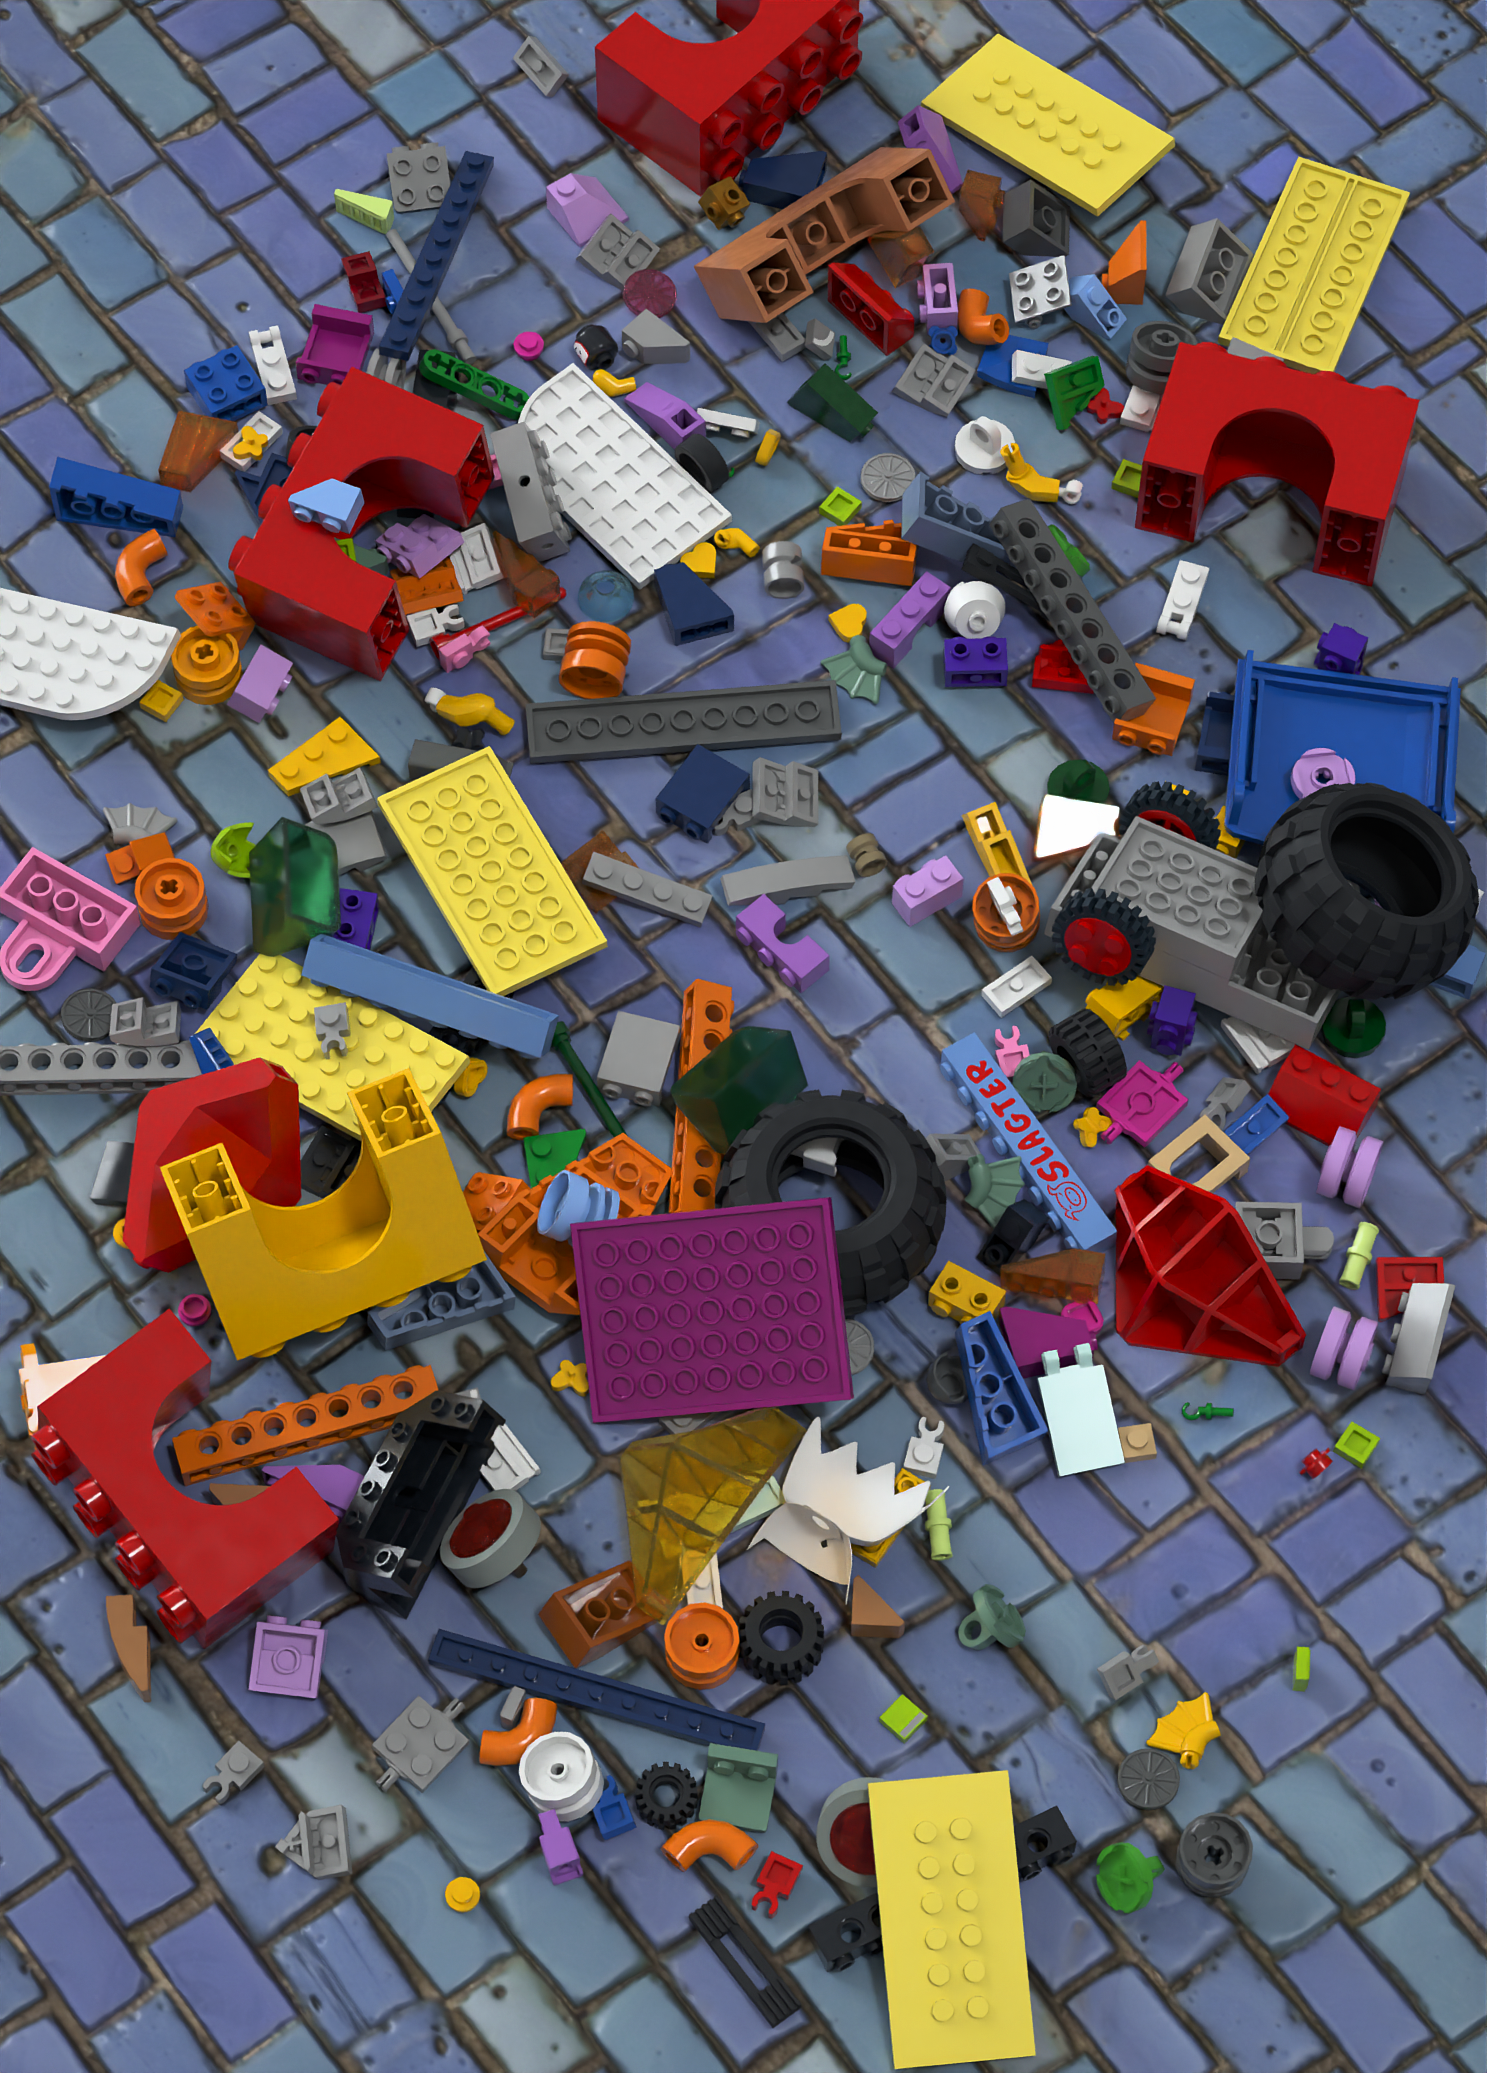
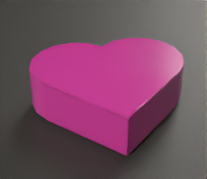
M1091 1295L1074 1301L1062 1309L1061 1316L1085 1320L1088 1331H1094L1095 1335L1102 1330L1104 1320Z

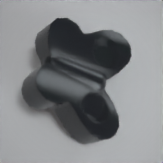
M462 726L457 730L458 738L451 745L476 751L486 748L482 742L485 732L482 729L470 731L469 728Z

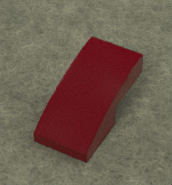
M370 251L341 258L358 313L387 306L385 294L379 282L377 269Z

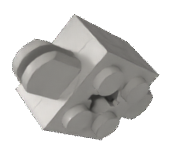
M1235 1203L1234 1208L1240 1214L1275 1279H1300L1304 1259H1327L1331 1254L1334 1243L1332 1231L1328 1227L1303 1226L1302 1203Z

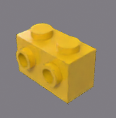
M948 1260L929 1291L928 1306L936 1314L942 1317L949 1316L959 1321L960 1324L991 1311L994 1320H996L999 1315V1309L1005 1305L1006 1290Z

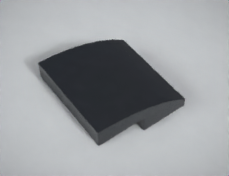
M321 1125L301 1159V1188L320 1198H325L337 1190L353 1172L360 1156L361 1142L353 1137L349 1141Z
M107 1141L90 1199L95 1204L124 1205L127 1208L135 1143Z

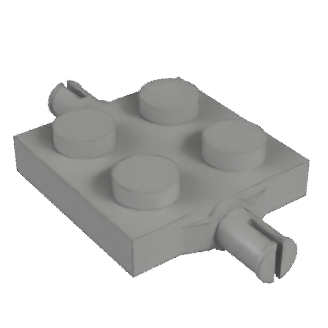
M418 1695L372 1744V1749L385 1760L389 1768L375 1782L379 1788L382 1786L381 1790L387 1792L390 1786L398 1778L410 1782L423 1793L469 1744V1739L457 1730L452 1722L465 1709L462 1702L459 1703V1699L454 1698L441 1712L432 1708Z

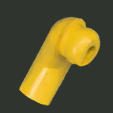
M599 369L593 374V382L609 397L631 393L637 389L634 377L618 380L603 369Z
M739 528L718 530L714 535V542L718 547L722 549L740 548L750 558L754 557L760 549V546Z

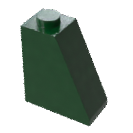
M826 363L811 375L787 401L791 407L848 442H851L858 435L861 438L865 437L874 427L871 420L878 414L872 406Z

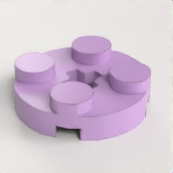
M1315 748L1308 750L1301 755V758L1295 763L1292 770V789L1299 800L1309 794L1329 785L1355 784V772L1351 763L1346 758L1343 760L1335 755L1336 752L1331 749ZM1318 774H1323L1324 778H1330L1331 781H1328L1327 784H1322L1316 779Z

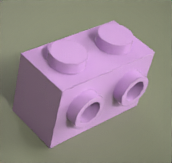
M953 263L924 264L922 280H917V297L923 298L924 305H919L920 323H926L927 335H929V328L933 325H937L939 328H947L952 325L957 328L958 307Z
M260 645L227 705L260 723L265 713L271 716L279 702V699L275 697L278 690L284 693L293 677L288 674L293 662Z
M946 855L938 860H930L923 865L921 870L912 875H904L896 881L895 885H893L892 905L908 926L911 927L961 898L964 878Z

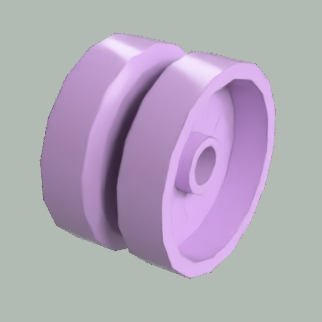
M1339 1126L1332 1145H1329L1320 1170L1321 1177L1316 1193L1333 1199L1337 1196L1342 1183L1346 1182L1343 1194L1344 1203L1360 1209L1371 1184L1384 1142L1367 1136L1362 1140L1358 1152L1354 1153L1357 1141L1356 1132Z
M1333 1307L1314 1356L1310 1375L1327 1380L1331 1377L1336 1363H1339L1341 1365L1336 1378L1338 1385L1354 1391L1362 1371L1365 1372L1374 1347L1373 1340L1378 1322L1361 1317L1357 1320L1352 1334H1348L1352 1319L1350 1312Z

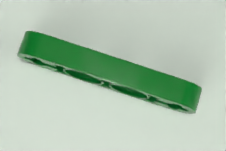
M436 349L427 351L419 363V370L425 378L510 419H519L526 402L530 398L523 390ZM432 361L437 363V369L432 367ZM447 368L451 369L448 375L445 374ZM459 372L466 375L468 383L463 384L457 381L454 373ZM482 386L493 388L496 396L490 397L484 394ZM505 395L503 401H500L501 396ZM514 401H517V402H518V407H519V408H516L515 406H513V405H514Z

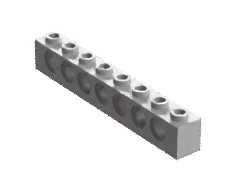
M190 1040L163 1046H131L120 1043L100 1045L95 1042H87L83 1045H67L65 1043H53L50 1046H36L30 1043H23L19 1046L0 1045V1096L149 1093L150 1090L202 1075ZM138 1063L146 1064L144 1067L139 1069L133 1068ZM169 1063H178V1065L173 1068L165 1067ZM74 1064L82 1065L80 1068L75 1070L68 1069L70 1066ZM105 1064H114L109 1069L101 1068ZM10 1065L17 1066L15 1069L11 1071L4 1070L6 1067ZM41 1065H49L45 1070H37Z

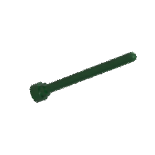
M563 1021L557 1022L551 1047L560 1051L612 1136L616 1137L621 1133L626 1134L570 1044L571 1032Z

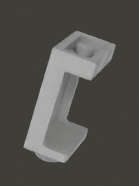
M618 1011L597 1075L599 1091L612 1099L621 1097L633 1100L641 1106H660L662 1100L661 1093L674 1051H678L681 1041L680 1025Z

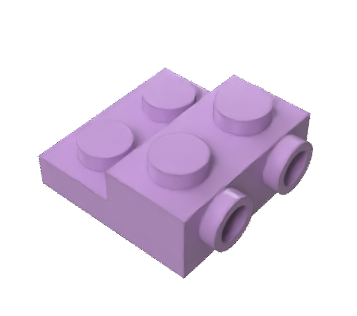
M423 514L416 518L408 527L397 522L394 526L388 528L375 542L378 546L376 550L382 552L387 557L388 563L394 564L403 573H410L420 579L461 546L464 540L461 533Z
M267 1615L266 1622L258 1621L248 1690L318 1698L328 1629H321L320 1621L301 1619L300 1626L288 1625L287 1617Z

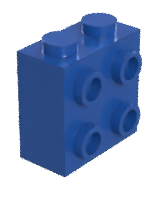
M238 345L221 350L216 355L202 362H195L184 370L186 386L214 430L268 405L266 389Z

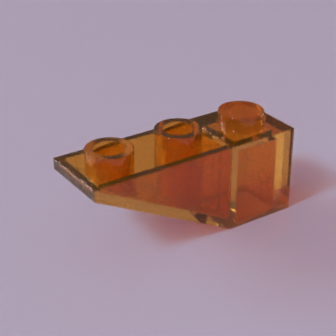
M494 531L492 533L494 547L511 599L515 605L532 618H536L561 599L560 579L553 570L546 569L538 563L532 554H526L518 548L512 539L505 538L497 531Z
M1072 1248L1002 1265L1000 1269L1001 1288L1015 1293L1026 1292L1038 1294L1046 1298L1069 1299L1081 1304L1088 1303L1089 1301L1098 1304L1105 1275L1106 1254Z

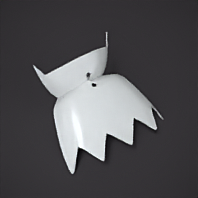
M817 1416L803 1436L787 1472L782 1488L786 1503L778 1507L767 1518L747 1550L765 1538L808 1570L827 1580L848 1585L845 1603L847 1605L852 1569L851 1544L866 1547L879 1545L929 1508L948 1490L949 1486L923 1508L931 1484L929 1480L895 1495V1463L891 1462L857 1475L858 1442H852L834 1451L821 1454V1422ZM827 1540L828 1546L823 1548L821 1542Z

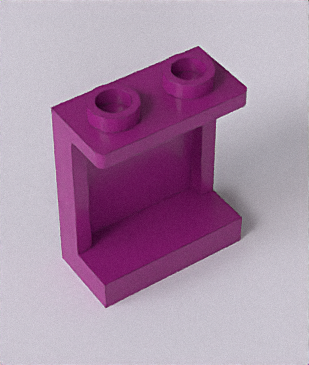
M314 304L311 313L313 325L302 358H297L295 363L297 378L310 384L320 383L328 385L330 382H335L341 385L351 366L361 371L363 369L374 336L373 315Z

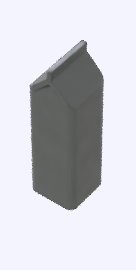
M415 739L408 762L409 778L419 779L477 751ZM495 754L510 779L514 763L507 762Z

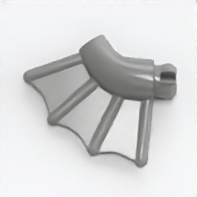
M128 803V805L120 808H103V812L112 828L114 844H129L133 840L163 833L177 823L176 817L162 814L157 807L139 808L132 803Z

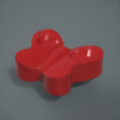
M1102 388L1095 395V399L1090 400L1087 405V412L1091 414L1096 413L1097 421L1100 424H1105L1108 419L1120 418L1124 410L1123 404L1110 400L1109 391L1106 388Z

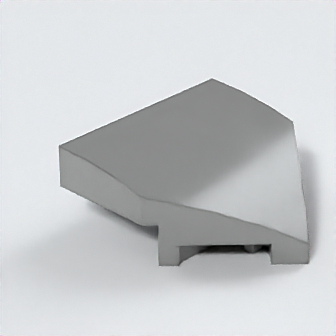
M342 1804L312 1810L307 1814L301 1811L298 1815L299 1820L284 1840L281 1838L275 1846L277 1850L317 1880L352 1875L346 1808Z

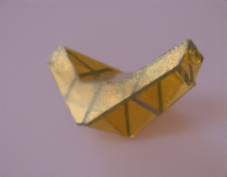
M777 1406L763 1407L698 1430L633 1441L620 1457L635 1601L639 1609L664 1626L730 1533L804 1437L807 1430L795 1419L784 1414Z

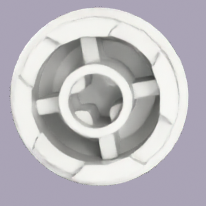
M982 581L961 582L957 584L948 594L944 606V616L949 627L967 639L991 636L995 633L1005 615V601L1002 594L992 584Z

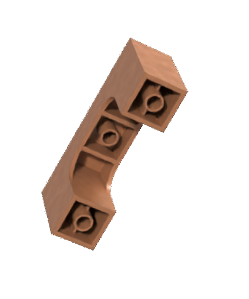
M880 147L694 265V268L719 318L767 323L814 293L805 276L807 273L870 235L882 231L909 232L954 203L955 200L930 149Z

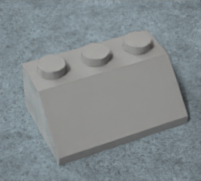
M1218 218L1191 226L1165 296L1184 314L1224 325L1254 254Z
M1412 1283L1409 1293L1402 1292L1398 1311L1403 1312L1401 1324L1394 1323L1390 1342L1396 1343L1393 1355H1386L1382 1373L1388 1374L1385 1385L1422 1395L1425 1394L1433 1377L1455 1285L1446 1283Z

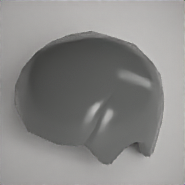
M947 1352L942 1353L929 1366L926 1377L928 1390L935 1399L943 1403H964L968 1399L960 1357L949 1356Z

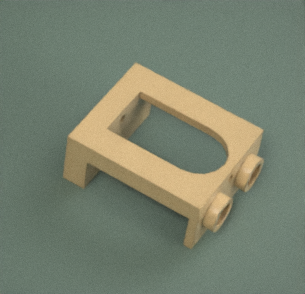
M1203 1115L1148 1161V1166L1171 1175V1165L1196 1143L1200 1142L1220 1163L1192 1185L1214 1193L1233 1176L1238 1180L1248 1172L1250 1157L1211 1119Z

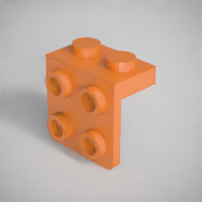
M221 581L181 589L176 592V601L205 635L212 637L230 633L236 639L239 651L243 650L256 622Z
M477 1172L472 1176L463 1194L477 1233L519 1192L526 1188L530 1190V1187L523 1179Z

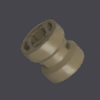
M871 833L855 837L846 846L849 856L856 861L855 868L861 877H870L881 872L888 862L883 852L878 850L879 843L874 834Z

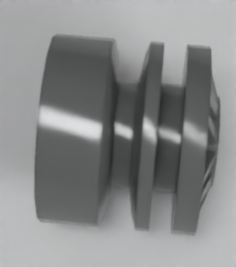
M1207 1813L1196 1817L1190 1822L1180 1838L1176 1854V1868L1181 1881L1186 1887L1202 1897L1219 1898L1231 1894L1241 1886L1252 1860L1253 1844L1248 1830L1239 1820L1224 1813ZM1209 1853L1213 1858L1220 1857L1218 1865H1215L1213 1861L1206 1862Z

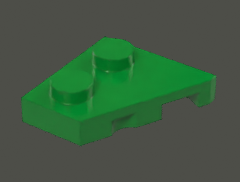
M1090 356L1044 373L1057 430L1068 429L1071 425L1069 421L1077 412H1082L1089 404L1090 399L1097 395L1105 386L1098 356Z
M585 1129L523 1137L531 1189L537 1186L539 1181L549 1175L554 1176L563 1171L569 1163L575 1160L578 1161L580 1150L586 1141Z

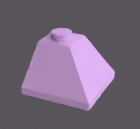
M570 173L546 186L547 209L579 248L588 243L608 215H614L623 224L629 221L627 214L596 177Z

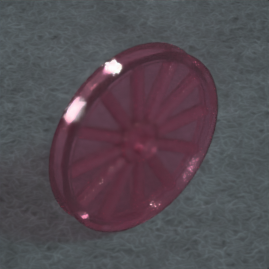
M644 269L633 273L625 282L623 289V299L626 306L637 316L645 309H648L655 316L661 318L673 309L677 298V291L673 281L664 273L653 269Z

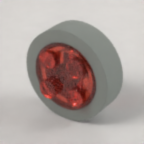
M500 1489L487 1493L468 1505L451 1523L441 1543V1560L465 1586L470 1588L489 1586L505 1578L511 1572L520 1578L527 1572V1567L522 1562L532 1551L540 1534V1517L521 1495L514 1490Z
M866 1777L848 1781L835 1789L822 1807L816 1831L819 1854L833 1874L852 1885L870 1888L877 1887L867 1783L885 1782L888 1780Z

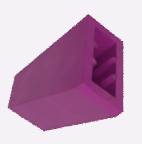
M1002 1307L999 1309L998 1322L1002 1336L1023 1379L1045 1374L1041 1358L1043 1352L1057 1350L1060 1368L1077 1365L1073 1349L1076 1345L1089 1343L1093 1361L1094 1351L1098 1350V1344L1094 1331H1088L1085 1320L1012 1307Z

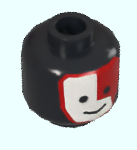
M587 325L576 335L574 349L585 367L592 370H604L614 363L618 346L607 328L600 325Z

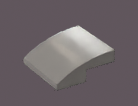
M610 214L576 257V260L609 284L629 292L660 248L640 230L633 233L614 215Z
M923 343L892 392L916 406L947 417L977 370L952 354L947 359Z
M761 757L753 762L752 817L783 825L816 827L818 825V770L794 761L784 766Z
M360 767L334 782L326 773L300 788L314 824L348 820L378 807L367 778Z
M372 810L344 821L326 824H314L311 821L305 824L322 877L327 881L353 868H357L361 872L388 858Z
M141 997L112 1004L110 1040L131 1046H163L179 1043L181 1009L178 1001L147 1008L144 998Z

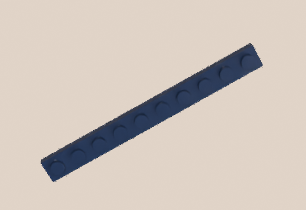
M465 151L379 345V355L409 361L492 171L494 157Z
M439 1629L428 1658V1663L433 1666L509 1688L516 1686L532 1695L707 1746L713 1743L758 1751L765 1731V1723L442 1629Z

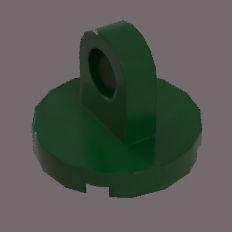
M1085 759L1068 760L1058 765L1050 773L1047 782V796L1050 804L1057 812L1070 818L1072 816H1080V819L1089 818L1099 813L1106 805L1110 791L1109 781L1104 771Z
M1345 997L1338 999L1334 1003L1322 1025L1321 1032L1325 1043L1337 1050L1338 1054L1343 1057L1360 1058L1369 1056L1381 1045L1385 1037L1386 1021L1383 1012L1371 1001L1355 997Z

